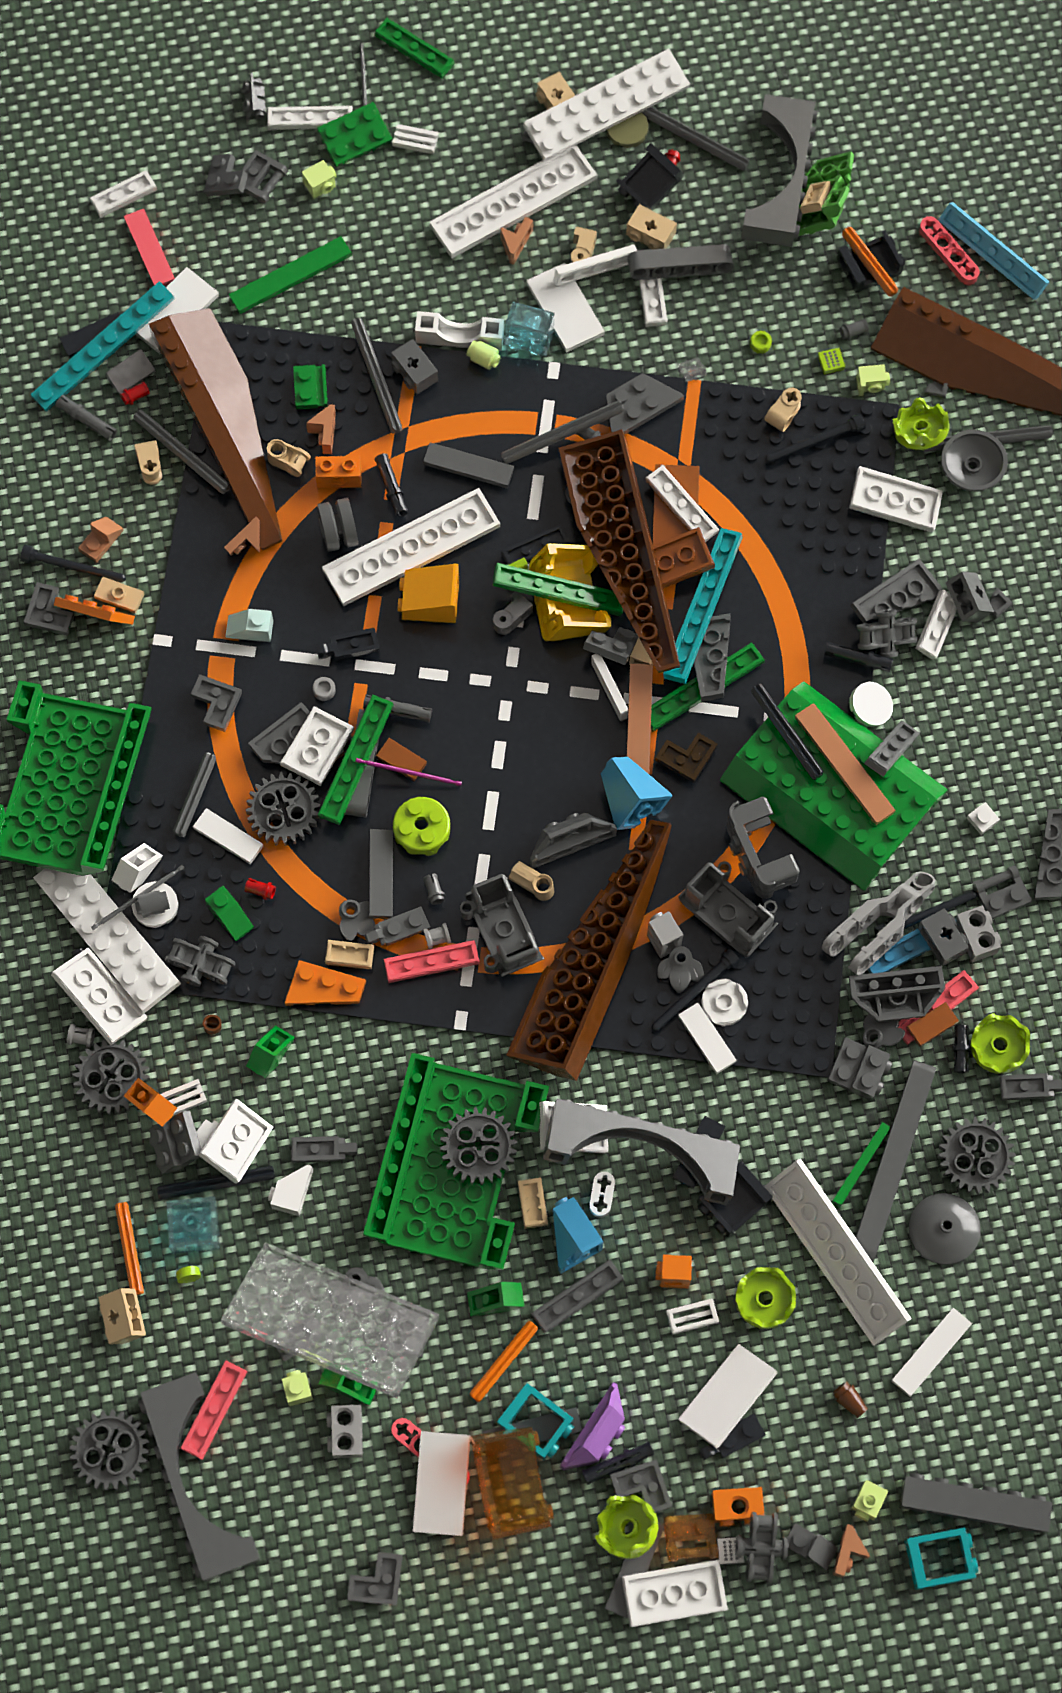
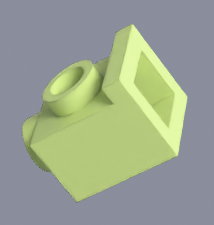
M885 365L858 367L856 380L859 396H863L864 392H880L885 389V386L890 385L889 372H885Z

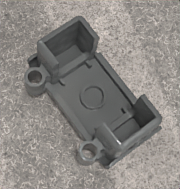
M760 797L742 805H739L738 801L733 803L729 810L726 829L731 838V843H729L730 850L733 856L737 855L740 861L738 866L742 876H747L757 896L768 899L773 896L774 891L796 883L800 870L793 854L761 866L748 836L751 835V832L770 825L771 821L768 816L774 813L767 798Z
M708 862L691 879L685 890L678 896V899L719 937L741 955L748 958L779 924L774 922L777 904L772 900H768L763 906L759 904L757 907L727 881L732 869L728 862L719 863L718 868L713 863Z
M499 874L473 885L471 892L465 894L467 901L462 902L460 905V915L464 920L475 919L490 955L484 958L485 971L488 973L498 971L499 975L503 977L544 960L519 902L511 889L508 877L504 874ZM493 962L494 965L490 966L488 963Z

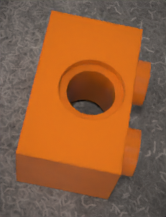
M360 456L316 457L317 488L361 487Z
M137 1078L124 1095L126 1099L162 1127L172 1118L173 1113L177 1109L176 1106L140 1078Z
M663 1255L662 1260L657 1261L655 1280H660V1287L689 1288L692 1256Z
M762 1487L713 1490L711 1493L714 1523H720V1527L734 1526V1521H744L745 1525H750L751 1512L764 1515ZM740 1501L743 1503L745 1510L742 1514L733 1512L731 1508L733 1502Z

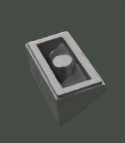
M140 349L109 370L106 376L110 384L121 394L124 389H131L153 374L155 369Z

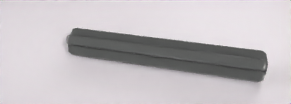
M206 752L174 826L173 832L179 837L186 835L215 764L216 756Z

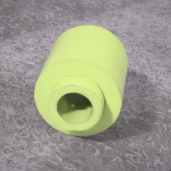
M474 340L467 351V356L470 357L471 361L489 370L492 367L495 368L501 358L498 355V349L482 341L477 342Z

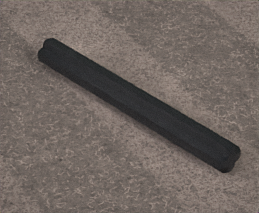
M757 684L751 689L752 695L813 780L821 777L823 770L763 685Z
M273 1166L246 1170L241 1180L236 1184L222 1174L161 1185L157 1187L159 1199L173 1198L272 1180L275 1178Z

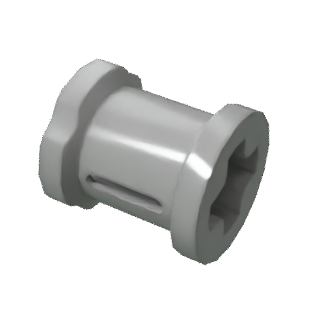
M443 923L441 927L431 930L423 929L428 949H432L434 945L441 943H451L446 923Z
M71 1024L68 1030L67 1044L77 1043L91 1048L95 1038V1028L90 1027V1029Z

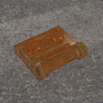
M713 1513L666 1516L663 1518L669 1562H677L678 1559L718 1558L719 1550L716 1544ZM706 1540L707 1547L677 1549L676 1542Z

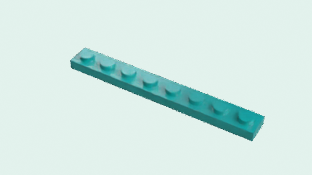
M159 281L30 394L31 397L45 412L50 410L62 395H67L175 299L174 295Z
M724 528L720 529L711 552L715 568L703 572L675 643L680 667L665 671L663 673L664 679L686 684L742 541L741 532Z

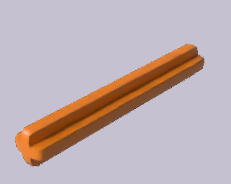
M849 226L842 231L843 238L889 297L895 295L898 292V287L852 227Z
M127 1202L115 1204L129 1288L136 1289L138 1296L144 1293L129 1206Z
M527 1321L472 1389L470 1396L475 1401L480 1402L537 1332L538 1327L533 1322Z

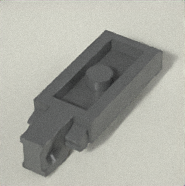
M421 906L374 925L375 930L366 933L365 940L370 945L380 941L381 946L385 944L388 946L422 933L423 929L427 928L429 930L430 925Z
M1047 1073L1001 1075L999 1077L1001 1101L1044 1099L1054 1097V1092H1062V1079L1053 1080V1076L1047 1075Z
M339 1136L291 1138L292 1163L338 1162L345 1160V1156L358 1155L357 1143H345V1138H339Z

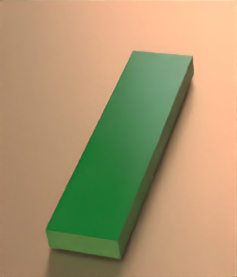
M386 18L374 32L375 37L440 78H443L454 65V59L389 18Z
M882 1122L832 1201V1205L836 1209H840L890 1129V1126Z

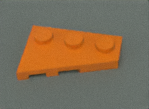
M65 594V598L55 597L54 606L107 621L132 625L134 623V615L115 611L116 608L112 606L102 605V607L96 606L97 602L85 599L83 602H79V597Z
M299 960L285 1000V1006L321 1003L359 1004L366 980Z

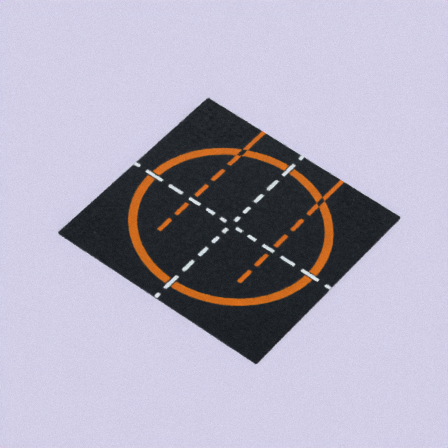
M218 322L248 380L282 542L264 550L260 547L259 553L246 541L245 544L247 546L238 555L235 552L230 555L224 547L248 525V522L231 489L225 494H221L191 467L185 464L141 704L152 707L123 804L107 895L118 908L133 898L138 888L128 892L113 882L112 878L120 859L144 843L163 856L142 885L149 882H157L172 871H175L179 866H184L185 869L177 872L173 877L164 882L175 892L179 905L177 914L170 923L157 928L146 927L136 919L133 914L132 905L121 911L181 983L170 994L514 1038L542 972L547 966H551L555 960L554 955L559 949L562 950L569 939L567 937L571 931L578 928L581 923L580 918L600 890H604L609 884L608 879L612 873H616L623 864L622 859L626 853L629 854L635 847L634 842L648 822L656 820L672 825L667 845L639 932L591 1048L708 1063L678 1018V1014L696 1003H699L701 1006L703 992L707 987L659 1031H653L651 1027L661 1015L697 983L690 979L688 986L682 992L677 993L671 986L669 978H658V966L662 960L669 957V954L663 958L659 957L647 937V930L652 916L660 912L665 914L669 911L683 933L681 946L688 948L692 953V958L701 963L704 976L720 962L721 954L727 948L732 950L740 960L734 968L725 969L712 981L721 979L732 980V982L741 985L747 994L748 1005L746 1013L740 1021L728 1026H721L711 1022L737 1060L731 1066L828 1078L834 1059L845 948L832 957L822 950V944L828 935L848 918L852 882L771 821L770 825L755 830L748 836L761 866L793 854L800 872L796 883L774 891L771 898L764 899L757 896L747 876H742L738 866L740 861L737 855L733 856L730 850L729 843H731V838L726 829L731 805L737 801L739 805L747 802L720 782V779L735 755L768 718L751 693V689L757 684L763 685L778 706L793 688L804 681L855 719L856 717L849 707L852 691L859 685L872 682L874 668L870 667V669H867L864 665L825 656L824 653L827 642L860 651H873L875 654V649H858L860 638L857 625L863 624V622L850 606L882 584L889 520L850 509L849 505L859 466L893 476L897 444L893 418H897L900 406L893 403L800 392V409L788 428L782 432L764 419L769 409L785 390L646 374L682 393L684 396L683 401L625 435L652 543L654 490L645 481L646 477L655 471V464L699 466L698 506L717 526L719 532L721 528L741 532L743 537L712 616L730 613L727 658L748 644L753 643L765 659V662L726 686L724 698L702 701L656 731H651L649 775L672 794L671 799L661 812L654 816L650 813L647 817L640 819L641 824L635 828L617 830L616 836L534 868V870L541 874L549 875L554 885L553 896L549 900L542 901L536 898L535 894L509 879L511 870L519 861L530 867V857L542 829H545V826L549 823L563 822L568 816L575 813L579 815L587 813L614 824L601 772L611 758L627 757L628 716L622 721L619 720L591 664L592 655L595 653L583 649L589 635L558 641L544 640L541 634L534 596L524 593L521 594L533 605V613L510 633L505 635L497 633L494 629L493 617L496 612L504 610L511 604L510 596L515 591L492 585L496 563L506 565L501 555L502 549L559 524L562 525L570 540V545H587L577 527L572 504L568 502L565 496L567 482L559 452L560 447L584 441V439L574 434L509 463V465L514 466V471L508 488L423 465V461L431 442L504 463L501 456L503 451L606 406V394L642 373L501 356L498 365L489 370L471 361L470 357L467 356V352L419 346L438 370V382L416 394L413 389H408L405 385L404 377L401 373H396L391 366V352L404 344L370 340L402 425V431L393 434L388 426L356 338ZM322 364H325L328 406L335 405L336 412L332 454H323L322 446L318 445V433L307 432L306 423L324 410L325 407L296 410L293 366H322ZM860 413L864 419L866 429L858 433L848 431L771 463L765 460L766 455L847 423V420L855 414ZM194 419L188 449L225 479ZM609 419L590 427L594 431H600V435L611 433ZM274 439L282 440L294 447L305 450L311 458L305 462L301 469L302 474L300 477L293 476L269 463L267 445L270 441ZM278 450L272 452V454L274 455H280L282 453ZM379 454H388L399 488L403 490V499L408 509V514L403 517H395L392 504L387 500V491L375 462V457ZM360 456L361 487L317 488L316 457ZM477 488L481 490L499 520L500 527L420 567L458 564L459 590L456 623L402 620V612H398V599L403 598V591L399 590L400 578L345 606L342 605L324 574L322 566ZM348 498L359 545L347 548L344 545L342 535H339V550L328 552L319 527L317 504L329 502L334 515H336V501ZM719 532L706 541L710 554ZM597 565L590 573L592 585L612 590L601 568ZM703 573L663 588L675 643ZM247 609L271 611L273 617L271 642L226 638L228 615ZM624 610L621 616L608 614L611 617V628L603 634L614 638L619 627L636 633ZM879 619L874 620V621H871V622H868V623H876V622H878ZM375 628L380 648L379 652L335 660L334 654L325 659L318 658L317 645L331 643V636ZM602 656L627 708H629L630 658L626 665ZM694 663L686 683L696 677ZM654 664L652 704L684 685L680 682L664 679V672L658 673ZM199 674L242 689L241 697L225 732L206 726L203 723L211 704L191 696ZM320 677H328L335 684L336 692L330 700L321 701L314 696L313 684ZM366 694L370 696L373 694L384 699L389 697L393 701L432 708L430 723L390 714L379 737L377 754L388 738H391L427 761V765L421 773L462 782L461 786L417 777L414 782L400 772L375 767L366 818L344 815L340 825L323 818L314 819L317 822V827L310 826L312 834L304 832L305 840L296 837V844H293L290 839L287 846H284L283 840H280L276 846L273 838L266 843V835L259 838L257 835L259 830L252 831L251 826L254 823H248L247 818L251 815L246 814V809L250 808L246 801L252 799L250 791L257 792L255 784L263 786L262 778L269 782L271 781V774L278 779L280 772L283 773L284 778H287L289 773H292L293 780L300 775L282 767L280 764L263 763L249 747L248 743L302 702L310 712L313 707H316L354 726L352 734L343 747L345 753L355 734L359 709L366 710L363 709ZM697 733H700L718 744L694 783L655 761L656 755L666 740L687 751ZM206 752L216 756L215 764L186 835L179 837L173 832L174 826ZM345 754L335 761L321 786L301 776V783L308 780V789L311 787L315 788L313 795L319 796V801L316 803H319L320 806H322ZM376 757V762H377V763L385 764L384 762L380 761V760L377 759V757ZM277 791L276 796L280 809L283 812L287 827H290L291 823L287 810L284 807L280 792ZM289 792L285 795V797L288 799H292L297 794L295 792ZM427 797L438 801L449 815L450 835L436 854L432 856L410 854L400 844L396 843L393 833V917L422 906L430 925L429 930L441 927L443 923H446L451 939L450 944H447V942L434 945L432 949L475 940L480 964L388 983L384 959L429 950L424 932L388 946L386 944L381 946L380 941L372 944L375 947L372 969L325 964L328 940L367 944L365 937L358 933L352 941H348L342 935L339 928L342 920L339 915V907L346 900H355L358 903L369 901L370 829L393 830V819L397 809L409 799ZM267 799L263 802V804L266 806H271L275 801L273 799ZM206 808L263 843V848L251 865L193 828ZM297 812L293 814L292 818L301 819L304 814ZM276 819L273 820L270 823V825L276 827L279 826L282 823V821ZM418 820L415 823V827L420 830L428 826L425 820ZM708 862L713 863L717 868L719 863L728 862L732 869L727 881L757 907L759 904L763 906L768 900H772L777 904L774 922L779 924L748 958L741 955L719 937L678 899V896L685 890L691 879ZM429 874L431 878H433L432 874H437L441 891L445 893L444 902L438 905H432L427 900L429 895L423 878ZM499 874H504L508 877L511 889L534 935L540 953L544 957L542 961L503 977L499 975L498 971L494 973L485 971L484 958L490 955L475 919L464 920L460 915V905L462 902L467 901L465 894L471 892L472 886ZM248 878L267 884L271 882L273 886H276L274 897L264 900L262 896L246 893L245 885ZM541 884L537 889L545 891L549 888V885ZM221 886H224L238 902L254 926L252 930L238 941L231 937L207 908L205 899ZM352 909L346 910L349 915L355 913ZM373 918L375 924H378L379 922H382V921H384V920H387V919H375V918ZM200 936L216 941L219 945L217 948H214L213 952L228 957L235 962V966L231 967L226 978L228 980L227 984H219L203 976L200 980V987L184 982L181 977L186 974L187 970L175 967L164 960L166 956H169L174 945L173 939L179 938L195 946L199 945L198 939ZM679 953L677 955V961L683 962L685 960V955ZM299 960L365 979L366 984L359 1004L321 1003L285 1006V1000ZM489 962L488 965L492 966L494 963Z

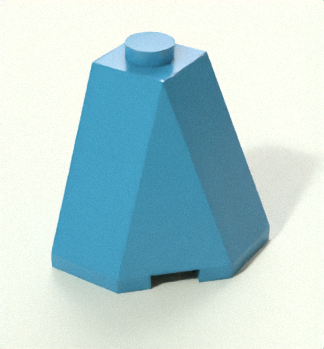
M629 757L611 758L601 772L611 814L617 830L635 828L641 824L640 819L647 817L650 813L654 816L661 812L672 797V794Z
M567 1197L559 1200L554 1204L556 1207L553 1208L557 1262L560 1274L599 1253L603 1247L602 1238L574 1197L569 1200Z

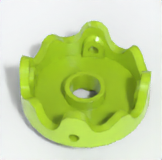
M916 398L909 408H900L897 418H893L895 437L901 445L909 449L926 450L937 446L943 442L949 433L948 412H945L940 404L931 407L926 404L923 398Z
M416 797L404 802L397 809L393 819L395 841L410 854H425L427 856L436 854L450 835V818L446 809L438 801L427 797ZM418 820H425L428 826L420 830L415 827V823Z
M990 1014L976 1026L972 1033L970 1041L972 1055L976 1062L989 1072L996 1074L1013 1072L1024 1063L1029 1055L1030 1031L1011 1015L998 1016ZM998 1039L1004 1041L1006 1049L1003 1051L995 1049L994 1041Z
M758 1267L740 1280L735 1293L736 1307L740 1316L750 1325L760 1329L775 1328L783 1324L792 1314L796 1305V1290L781 1269L776 1267ZM766 1292L771 1295L772 1302L769 1305H763L759 1302L758 1297L761 1293Z
M635 1495L609 1497L606 1500V1508L597 1517L599 1534L595 1536L597 1542L610 1554L621 1559H633L643 1555L654 1544L657 1537L658 1519L651 1505ZM633 1522V1531L625 1534V1526L627 1523Z

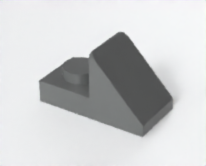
M796 1523L787 1537L789 1550L824 1570L828 1569L838 1549L822 1535H815Z

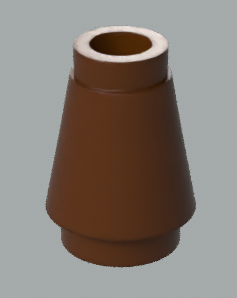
M847 1381L843 1382L832 1393L835 1401L857 1418L868 1409L853 1384L850 1385Z

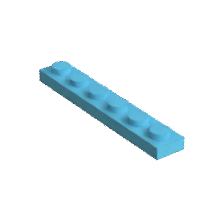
M953 202L948 204L938 221L1027 295L1036 300L1049 284V281Z

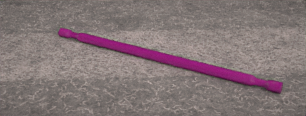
M360 758L355 760L356 763H364L435 781L452 783L457 786H461L462 783L382 763L365 761Z

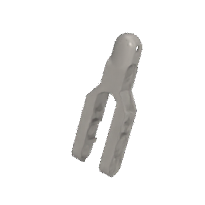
M925 872L914 873L887 897L867 900L828 935L822 944V950L834 957L879 916L894 918L877 933V937L871 943L861 948V952L854 957L848 966V969L855 974L862 975L903 938L905 921L920 908L923 901L934 891V877Z

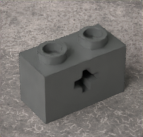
M414 339L391 352V366L396 373L400 372L404 377L403 381L408 389H413L416 394H419L438 382V370Z
M962 571L945 582L962 622L978 623L994 612L977 573Z
M945 908L922 920L918 926V930L941 966L963 956L969 948L968 939L963 933L958 931L955 918L951 913L948 914ZM941 935H948L949 939H947L946 937L942 938Z

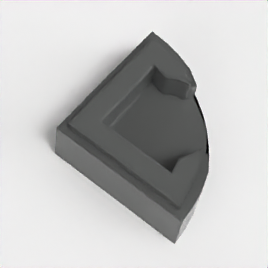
M934 381L926 387L924 394L946 399L948 384L944 383L943 386Z
M999 588L994 591L990 599L994 610L992 616L995 619L1013 605Z

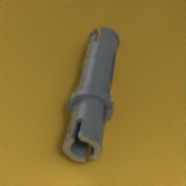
M62 395L57 400L56 407L69 414L74 421H80L108 441H112V438H115L117 429L88 412L82 404H76L65 395Z
M365 695L363 709H366L371 699L370 695ZM386 697V700L394 704L390 714L430 723L432 708L401 703Z

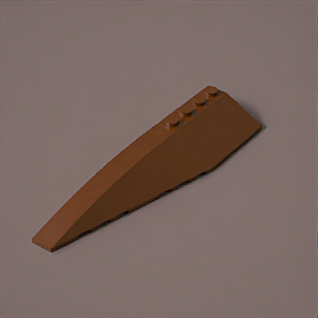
M209 308L172 314L150 323L151 336L221 472L229 483L230 489L248 524L255 517L260 520L261 549L264 550L282 542L248 380L213 312Z
M617 430L560 447L559 452L578 529L658 673L679 668L680 662L628 442L623 430Z

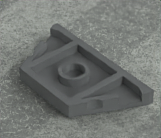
M644 373L606 394L607 405L620 400L624 407L623 413L609 419L611 432L622 429L624 435L683 401V394Z

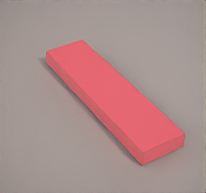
M141 209L125 215V222L153 285L159 281L164 286L169 285L175 278L145 210Z
M475 940L384 959L388 983L480 964Z
M963 970L945 984V990L928 1013L945 1002L953 1010L979 989L978 985ZM919 1018L902 1019L899 1021L898 1028L905 1031L902 1039L907 1045L914 1040L907 1030V1026Z
M225 1360L180 1448L181 1450L203 1460L247 1374L246 1370Z

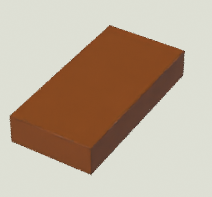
M388 738L376 755L377 759L387 765L422 772L427 765L426 760L391 738ZM401 773L414 782L418 777L414 775Z
M945 1002L927 1013L925 1017H921L908 1025L907 1030L918 1046L921 1047L956 1025L959 1020Z

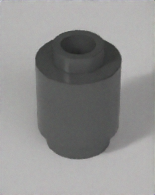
M157 890L138 895V900L134 901L137 914H142L143 918L165 913V910L170 909L166 891L160 892Z

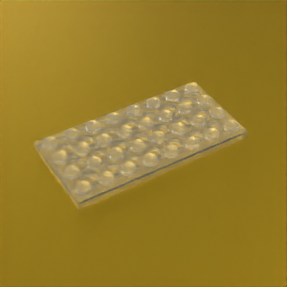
M265 1242L221 1318V1324L398 1398L439 1320V1314Z

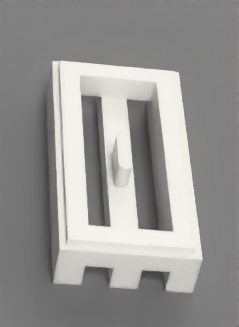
M397 124L392 146L434 154L438 132ZM399 138L411 140V142L399 140ZM421 142V143L431 144V146L423 145V144H418V143Z
M199 1079L160 1094L165 1099L197 1087L194 1091L169 1100L174 1105L199 1094L201 1097L177 1107L173 1116L207 1102Z
M713 1298L666 1310L672 1335L719 1323ZM710 1306V1310L673 1318L674 1314ZM709 1315H712L713 1317L708 1320L680 1327H676L675 1325L678 1323L698 1319Z

